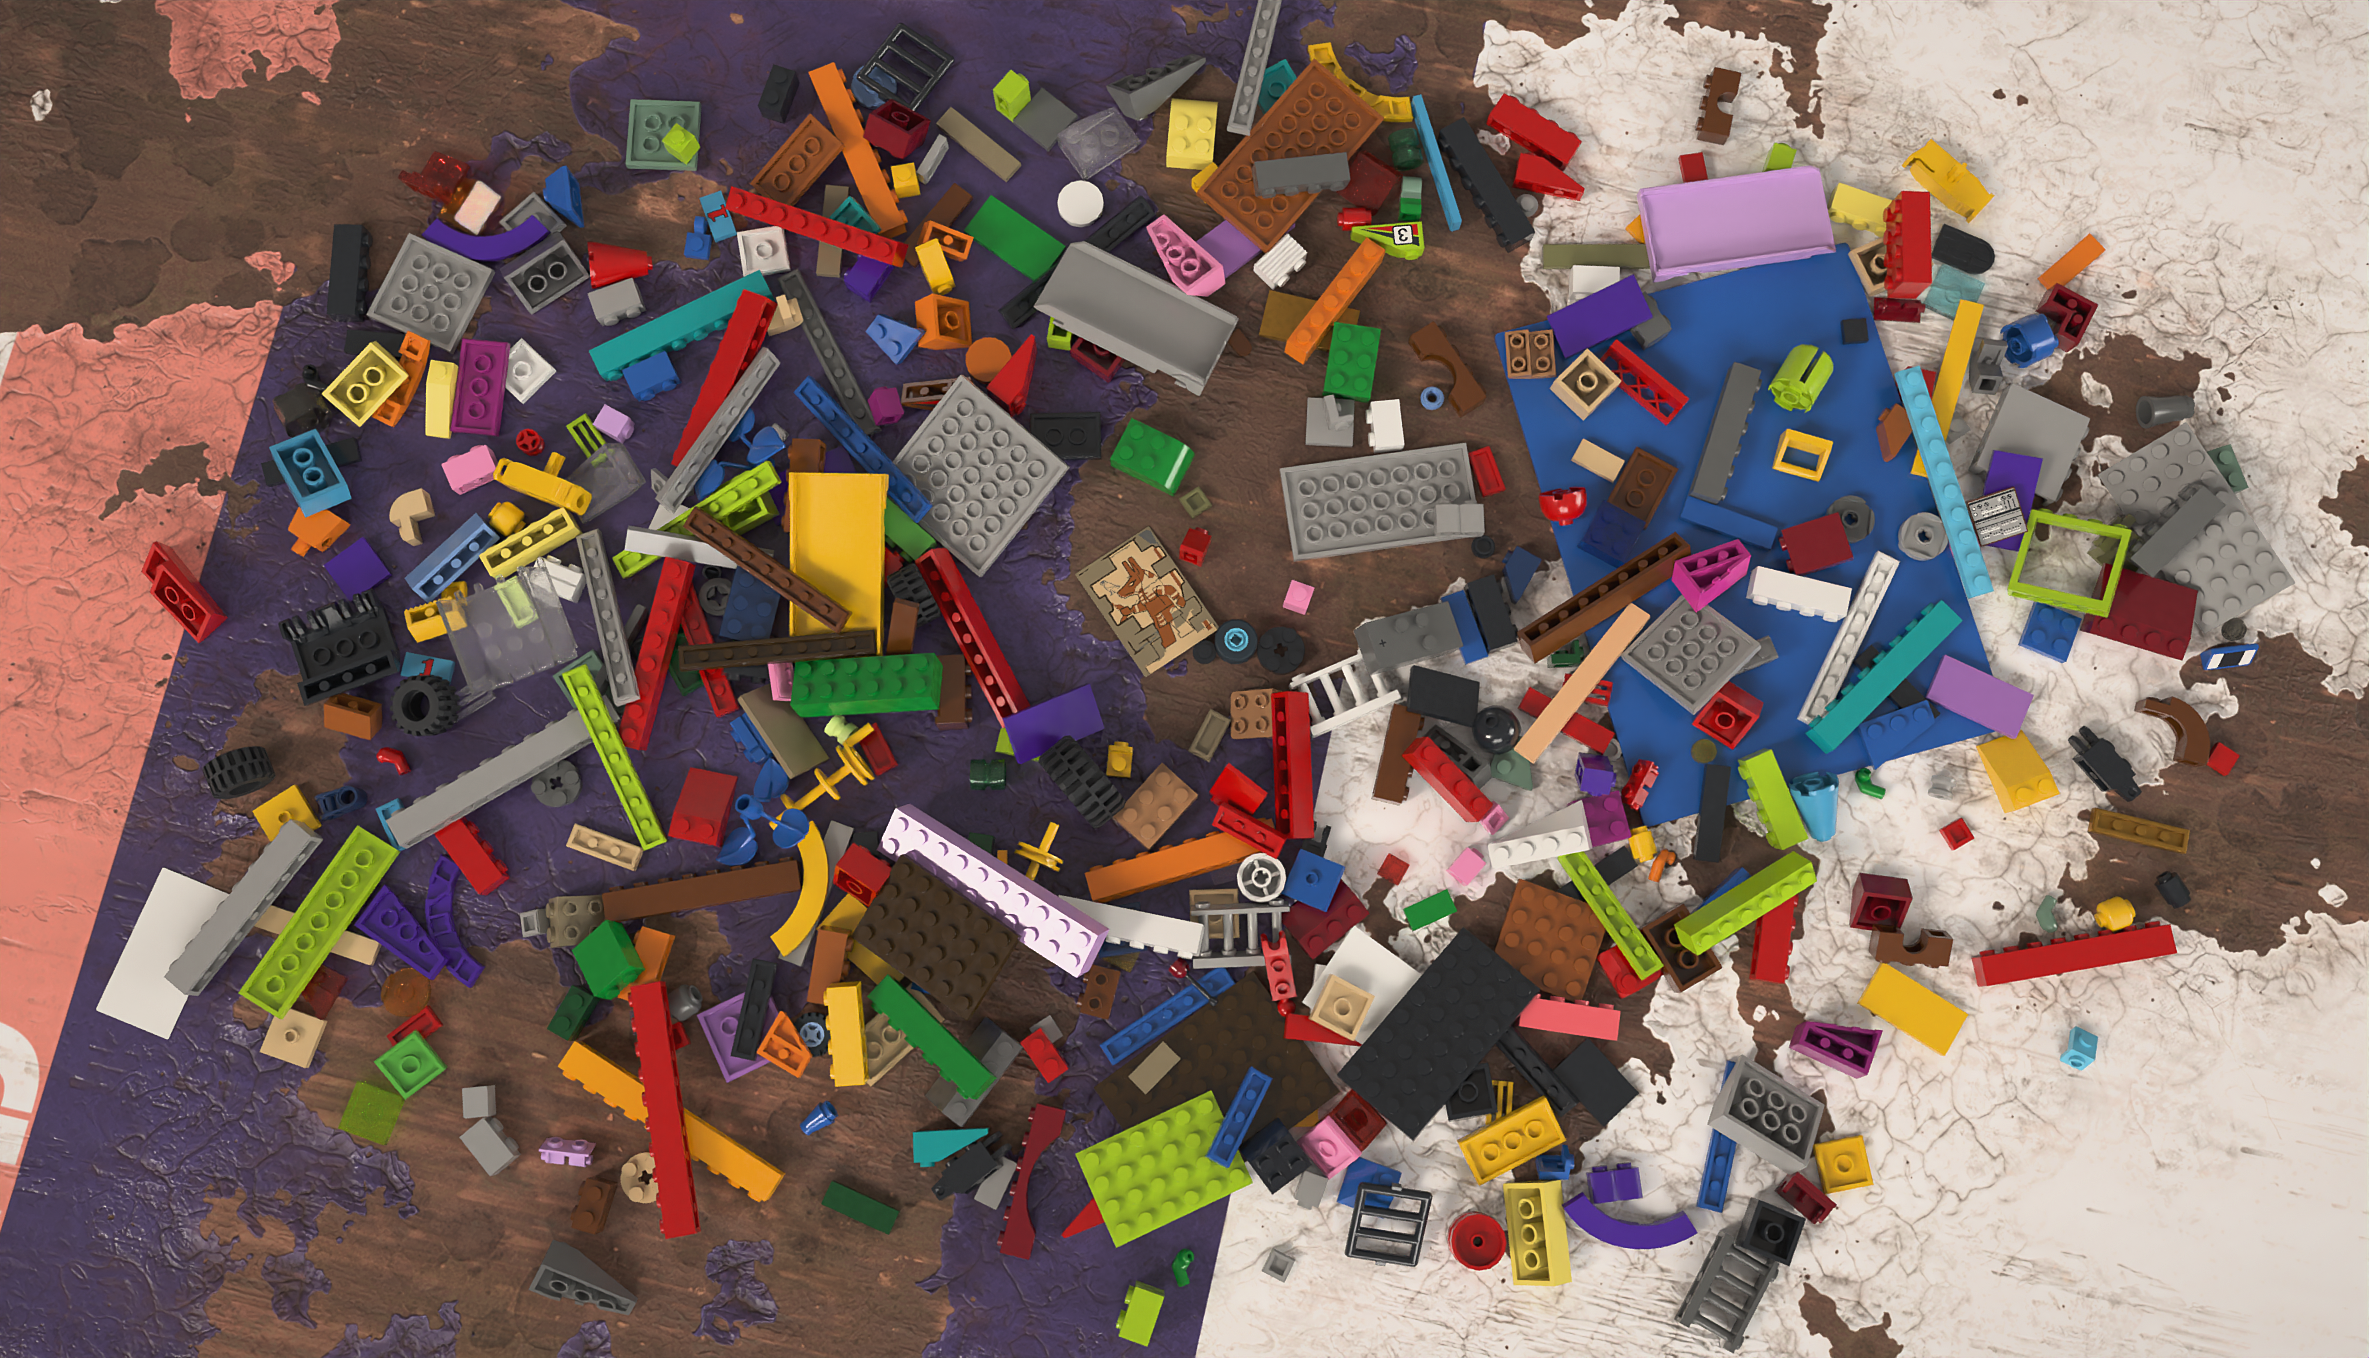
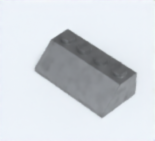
M987 1017L983 1019L964 1046L997 1077L977 1100L970 1097L966 1100L956 1091L958 1085L953 1080L948 1082L940 1075L925 1095L943 1114L960 1127L967 1123L1023 1049L1020 1042Z

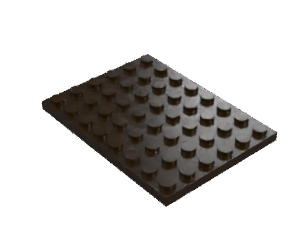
M1253 971L1216 997L1218 999L1216 1006H1211L1208 1003L1093 1087L1125 1131L1211 1090L1223 1117H1225L1249 1067H1253L1273 1079L1240 1145L1276 1118H1279L1287 1130H1290L1340 1091L1303 1040L1284 1038L1286 1017L1279 1014L1278 1005L1275 1001H1272V997ZM1164 1041L1180 1060L1145 1094L1128 1076ZM1238 1148L1240 1155L1245 1163L1247 1159Z

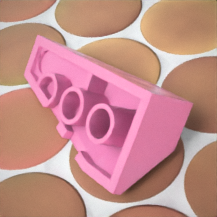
M1163 214L1146 227L1172 282L1187 295L1208 297L1225 285L1223 265L1167 216Z

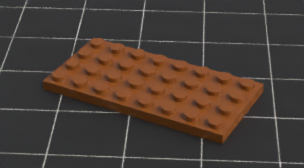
M1314 58L1252 128L1250 136H1245L1200 187L1196 195L1266 254L1278 243L1321 192L1310 194L1308 191H1304L1294 196L1276 194L1273 198L1255 197L1251 170L1254 162L1343 152L1347 153V160L1349 161L1383 122L1384 117Z

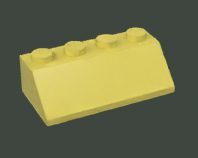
M1561 1180L1503 1183L1513 1285L1558 1286L1572 1282L1565 1213L1562 1206Z

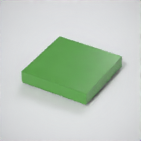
M417 1029L374 1061L405 1100L447 1068L446 1064Z

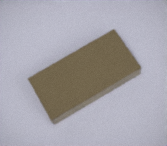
M1210 709L1188 752L1209 763L1232 720Z
M1163 1041L1128 1077L1147 1094L1180 1058Z

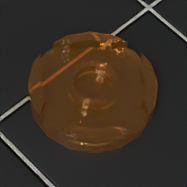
M402 968L394 974L392 973L385 980L381 990V1000L384 1002L385 1009L398 1017H411L418 1014L426 1007L430 1000L432 990L430 980L414 968Z

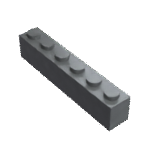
M1734 362L1728 368L1688 493L1689 496L1714 505L1720 502V500L1723 501L1728 491V487H1725L1727 479L1732 477L1735 469L1732 462L1734 457H1738L1742 446L1739 440L1741 435H1745L1749 423L1745 421L1747 415L1752 413L1755 406V401L1752 399L1754 393H1758L1762 384V379H1759L1761 370Z

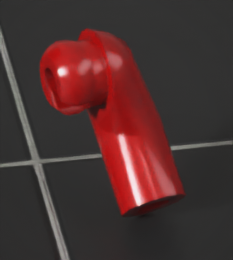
M383 747L376 755L380 763H393L399 775H405L411 771L403 752L400 750Z

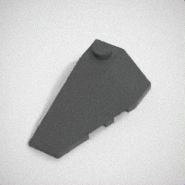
M554 1239L528 1289L553 1300L560 1301L562 1297L574 1299L577 1305L583 1306L584 1302L594 1303L601 1310L625 1315L631 1313L638 1300L636 1296L580 1251L565 1242H558Z

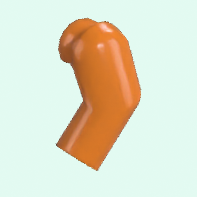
M1668 849L1661 850L1652 863L1648 879L1660 882L1665 863L1672 865L1676 854L1669 852Z

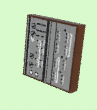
M2014 486L1965 501L1980 547L2028 532Z

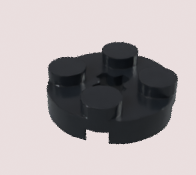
M1274 627L1266 631L1261 636L1257 647V657L1261 666L1276 675H1286L1295 671L1302 663L1305 654L1302 638L1294 629L1286 627ZM1277 645L1287 648L1284 657L1274 653Z

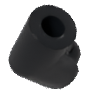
M308 364L303 367L302 376L305 386L312 391L322 394L330 384L321 382L319 373L314 365Z

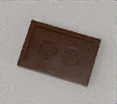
M1636 446L1603 509L1645 531L1678 468Z

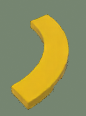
M1331 42L1308 45L1311 62L1315 58L1384 117L1383 121H1413L1410 97L1378 96L1367 92L1365 88L1349 79L1341 70L1342 68L1333 53Z
M814 821L809 822L807 835L797 844L801 853L804 870L803 886L799 901L786 923L770 936L784 957L794 951L806 939L821 915L828 893L829 865L826 847Z

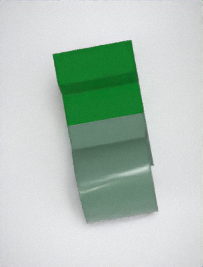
M1402 177L1398 221L1419 222L1422 209L1421 177Z

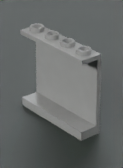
M2011 383L2002 391L1968 471L1976 475L1983 470L1988 472L1993 450L2043 458L2035 494L2044 498L2041 505L2046 507L2060 499L2063 493L2061 486L2072 472L2070 465L2080 453L2081 448H2079V444L2089 432V427L2087 426L2091 418Z

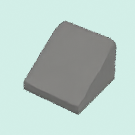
M536 909L520 913L523 937L547 934V929L550 928V918L546 916V909Z

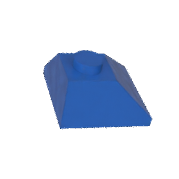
M562 166L545 179L546 188H543L544 199L558 213L579 228H583L584 219L579 183L568 167Z
M1359 1157L1348 1165L1336 1202L1354 1208L1359 1183L1368 1182L1391 1186V1183L1399 1184L1402 1173ZM1367 1193L1365 1205L1389 1208L1394 1197Z

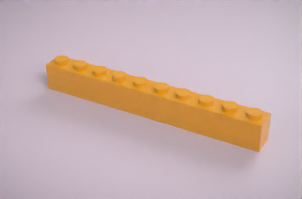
M574 1041L558 1065L559 1068L564 1070L562 1074L570 1080L575 1081L578 1079L584 1083L583 1088L592 1094L598 1092L604 1096L603 1101L614 1108L618 1105L625 1110L624 1115L634 1121L639 1119L645 1123L648 1111L642 1102V1092H645L644 1083L637 1076L583 1041ZM684 1108L691 1159L697 1162L699 1159L708 1164L706 1168L716 1175L722 1173L728 1177L727 1182L736 1188L742 1186L749 1191L747 1195L758 1202L769 1200L786 1173Z

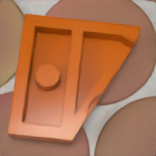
M785 1011L779 1012L756 1052L797 1078L802 1076L813 1057Z

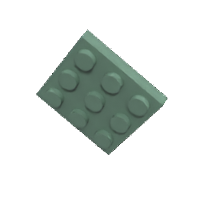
M631 99L626 152L627 168L697 171L698 151L686 165L667 151L662 140L677 123L693 134L699 143L701 103L693 101Z

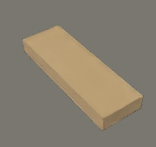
M576 823L566 844L567 847L632 871H636L644 851L642 847Z

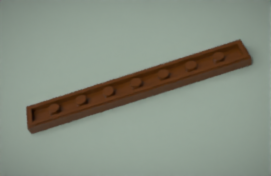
M695 506L683 525L685 529L836 633H841L852 615L851 611L700 507Z

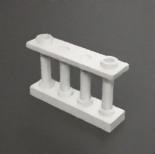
M1360 649L1357 650V655L1306 676L1303 673L1292 678L1293 682L1289 684L1290 691L1298 688L1300 692L1309 693V713L1313 720L1310 727L1311 739L1399 702L1401 699L1398 690L1391 692L1390 688L1387 689L1380 673L1371 675L1378 691V698L1371 701L1365 698L1351 665L1363 660ZM1341 669L1356 700V707L1348 711L1346 707H1343L1329 676ZM1318 679L1321 680L1335 711L1333 713L1334 717L1327 720L1321 717L1307 685Z

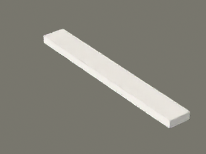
M1880 551L1875 553L1847 612V616L1843 620L1797 717L1798 720L1809 724L1817 715L1822 717L1827 712L1824 709L1826 705L1836 698L1900 561Z

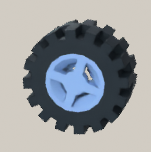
M811 1012L797 1018V1021L793 1024L813 1057L827 1053L831 1033L826 1028V1015Z

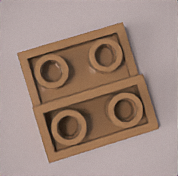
M1528 329L1505 332L1509 379L1557 377L1553 329L1529 332Z

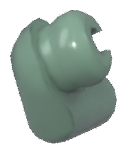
M2046 895L2036 912V917L2043 930L2053 933L2058 929V923L2052 913L2057 900L2052 896Z

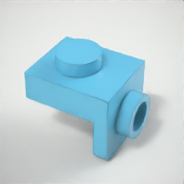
M2075 1026L2070 1030L2068 1050L2060 1056V1061L2078 1070L2085 1069L2095 1061L2098 1036Z

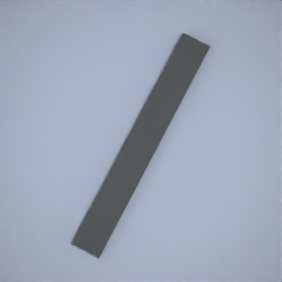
M796 269L777 278L787 299H797L803 317L801 326L846 413L869 437L882 431L880 426L875 425L871 409L800 271Z

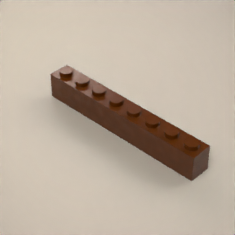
M1676 532L1664 538L1519 630L1517 635L1522 651L1534 664L1544 659L1671 578L1675 561L1691 556L1690 545Z
M793 857L778 859L779 863L769 864V861L754 863L755 867L745 869V865L730 867L731 871L721 873V869L706 871V876L697 877V874L693 873L682 875V880L673 881V878L658 879V884L649 885L648 882H639L633 884L634 888L625 890L624 886L611 887L609 892L602 893L605 920L624 922L802 891L803 886L801 862L794 860Z

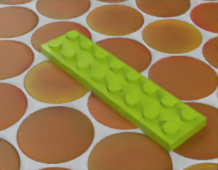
M357 825L238 993L275 1017L283 1020L400 851Z

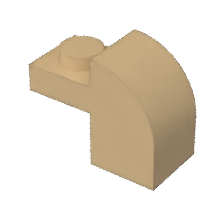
M785 295L776 297L778 306L767 330L769 336L791 330L803 322L796 298L787 300Z
M421 488L405 493L395 500L390 509V522L399 527L400 535L404 541L413 546L423 544L417 521L434 517L435 512L430 494Z

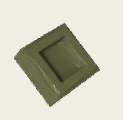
M1199 486L1179 498L1191 519L1196 518L1212 507V504Z

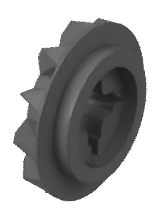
M714 578L702 586L699 593V602L707 613L713 616H723L731 582L723 578ZM717 590L722 595H727L722 598L721 606L716 600H711L716 597Z

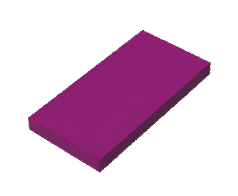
M462 338L450 431L499 437L511 344L508 342Z

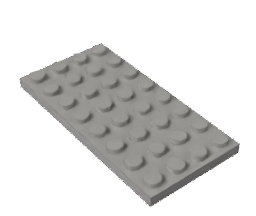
M2186 422L2098 474L2125 516L2131 514L2136 519L2132 527L2139 537L2144 534L2142 529L2149 522H2156L2162 516L2160 511L2167 504H2174L2180 498L2178 493L2187 485H2203L2226 504L2161 569L2169 582L2198 590L2194 619L2204 634L2295 584L2285 566Z
M1466 443L1280 468L1294 562L1468 538L1435 537L1433 512L1434 507L1439 505L1441 501H1453V504L1458 505L1468 500L1476 501Z

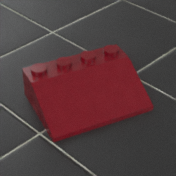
M2103 563L2091 597L2092 599L2103 601L2113 565ZM2122 568L2108 618L2086 613L2080 631L2183 661L2191 639L2198 590Z

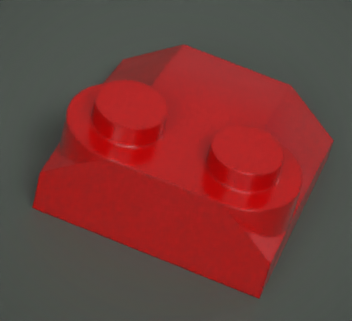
M1617 945L1598 954L1596 957L1620 999L1637 992L1664 975L1661 969H1659L1644 980H1641Z

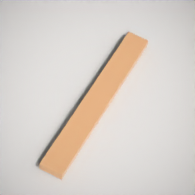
M1630 603L1516 744L1514 750L1533 764L1537 761L1650 619L1648 613L1633 603Z

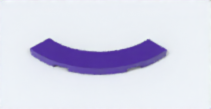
M531 215L518 227L494 236L466 235L451 229L438 218L421 235L429 242L472 261L489 262L511 258L525 250L528 251L543 241L551 232L534 215Z
M441 854L430 876L428 895L425 900L427 929L430 938L447 957L448 961L445 965L449 972L464 985L472 988L485 966L471 956L457 934L453 919V895L462 871L453 859L445 854Z
M1583 1192L1562 1204L1570 1218L1588 1234L1603 1242L1622 1248H1663L1698 1234L1684 1211L1666 1219L1653 1221L1650 1224H1639L1638 1222L1615 1219L1606 1215Z

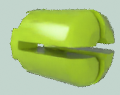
M1807 344L1794 347L1769 385L1768 391L1771 388L1772 393L1775 395L1774 402L1789 411H1792L1793 408L1806 409L1804 413L1810 411L1833 372V362L1825 351L1820 354L1818 359H1815L1800 381L1819 348Z

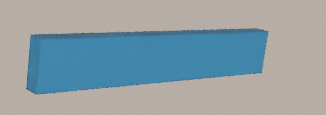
M1416 95L1412 98L1411 109L1449 229L1451 231L1459 230L1462 219L1422 95Z

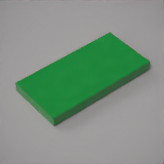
M990 195L964 229V234L974 237V241L1032 281L1051 268L1066 250L1065 245L992 195Z

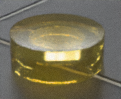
M1708 739L1698 740L1691 747L1692 758L1700 764L1709 763L1716 757V746Z

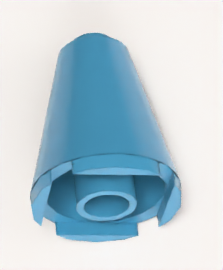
M1811 772L1795 777L1793 784L1789 783L1788 785L1789 791L1810 836L1819 842L1830 840L1836 833L1839 791L1837 775L1826 772V776H1819L1818 772Z

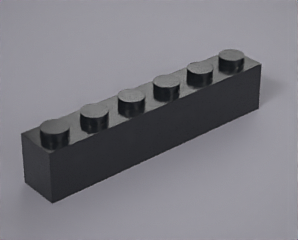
M1463 117L1441 129L1437 140L1438 146L1442 152H1446L1451 168L1461 176V183L1465 190H1469L1472 194L1473 203L1476 208L1482 210L1487 226L1495 231L1498 244L1509 253L1531 241L1535 230L1466 119Z

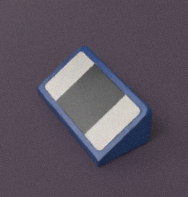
M2254 643L2213 648L2200 654L2203 669L2213 670L2249 665L2259 645Z

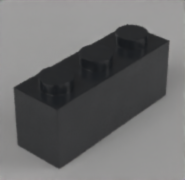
M1493 574L1467 583L1464 590L1487 653L1514 646L1518 642V629L1510 621L1511 610L1509 604L1503 601L1501 595L1503 588L1500 580H1496Z

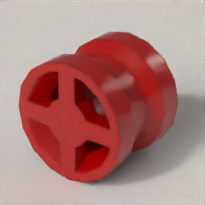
M524 429L517 435V446L528 456H537L544 450V439L533 429Z

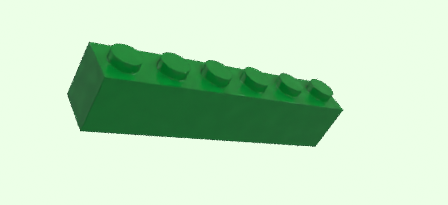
M887 974L867 996L872 1001L871 1007L880 1015L884 1012L890 1018L887 1021L888 1024L896 1031L901 1029L907 1035L904 1039L913 1048L918 1046L924 1052L921 1056L929 1064L933 1065L935 1063L941 1069L939 1074L946 1081L950 1082L953 1080L958 1085L956 1091L966 1100L969 1097L977 1100L997 1078L894 977Z

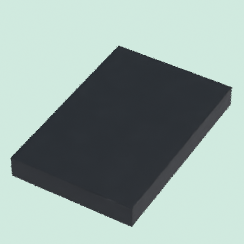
M1100 412L1030 413V433L1061 460H1102Z
M1413 665L1410 668L1406 711L1472 728L1474 719L1478 714L1480 682Z
M1589 1038L1584 1039L1553 1069L1602 1127L1608 1124L1639 1094Z

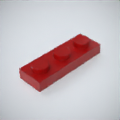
M1225 802L1220 805L1212 823L1213 826L1274 859H1277L1288 837Z

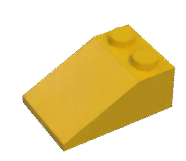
M2019 730L2015 739L2002 736L1976 746L2004 813L2019 810L2060 794L2050 770L2022 730Z

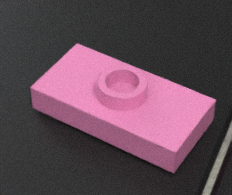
M792 662L768 664L773 700L791 701L794 679Z

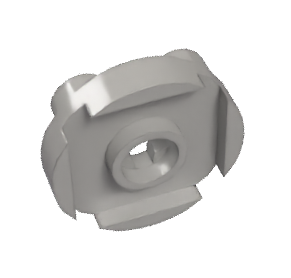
M1926 512L1909 517L1902 523L1898 532L1899 549L1909 557L1920 561L1931 560L1942 553L1948 544V537L1942 525V520L1936 515ZM1922 531L1926 532L1925 536L1929 538L1928 541H1920L1918 534L1922 533Z

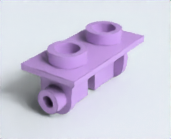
M560 1137L546 1138L539 1148V1152H542L541 1160H545L546 1163L564 1165L565 1157L568 1156L569 1165L587 1167V1165H592L593 1155L590 1154L595 1148L596 1143H589L586 1140L571 1141L563 1140Z

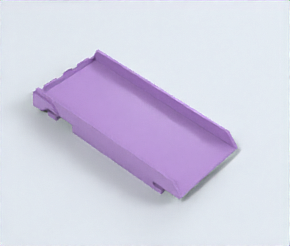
M1811 165L1642 188L1637 194L1653 283L1666 281L1672 277L1688 275L1687 273L1700 271V273L1807 259L1812 255L1836 252L1820 169Z

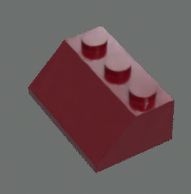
M1340 879L1327 912L1296 901L1289 907L1290 912H1282V924L1305 954L1311 959H1315L1370 913L1355 893Z

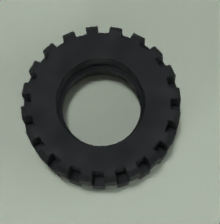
M1064 736L1040 756L1038 763L1094 829L1103 826L1124 808L1125 799L1072 736Z

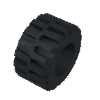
M911 563L887 576V583L895 599L897 597L920 604L916 629L941 616V611L915 564Z
M433 675L410 676L408 679H403L399 682L401 686L394 688L395 695H391L390 701H393L390 711L394 713L391 717L393 721H398L396 726L399 729H404V733L412 734V736L443 734L447 732L446 729L452 728L454 725L452 721H457L458 715L456 712L460 711V705H457V701L460 698L459 695H455L457 690L454 686H449L451 682L447 679ZM424 694L427 695L430 702V710L426 717L422 714L420 708L421 699Z
M260 746L243 747L221 754L209 761L202 770L212 796L215 799H232L250 794L265 787L276 777L265 748Z

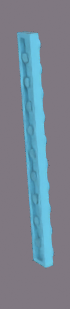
M1920 365L1898 371L1894 376L1967 598L1970 599L1993 592L1994 589Z

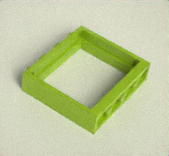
M2040 508L2038 511L2032 509L2027 523L2028 532L2024 533L2007 588L2008 596L2108 618L2132 538V530L2121 524L2110 526L2103 524L2102 521L2097 519H2088L2086 521L2078 519L2077 516L2065 513L2062 516L2053 514L2048 509ZM2037 522L2121 539L2103 601L2019 582Z

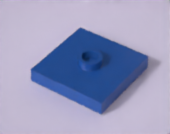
M1300 849L1281 894L1327 912L1346 867Z

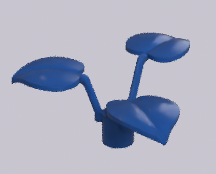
M750 407L727 438L731 442L741 438L750 448L746 458L748 465L721 461L718 464L715 459H712L695 483V493L699 501L702 502L704 497L714 492L720 486L725 476V469L723 467L752 470L765 461H771L773 467H775V460L771 456L786 447L778 432L770 426L763 428L756 434L753 444L747 440L745 434L752 430L755 422V415Z
M769 757L764 764L754 786V795L743 794L736 800L735 809L741 813L740 818L744 820L747 828L739 827L727 837L721 852L716 857V860L729 866H739L749 862L754 857L758 844L753 840L756 833L749 819H759L763 816L777 824L773 831V840L781 848H791L801 842L805 835H807L809 820L802 811L793 808L787 809L783 813L781 820H778L765 813L763 805L760 803L770 802L771 798H779L789 784L788 775L774 759Z

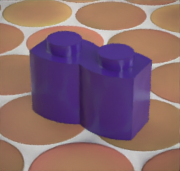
M1631 1162L1617 1163V1168L1607 1169V1165L1593 1166L1592 1171L1586 1172L1590 1201L1593 1204L1643 1198L1639 1167L1631 1166Z

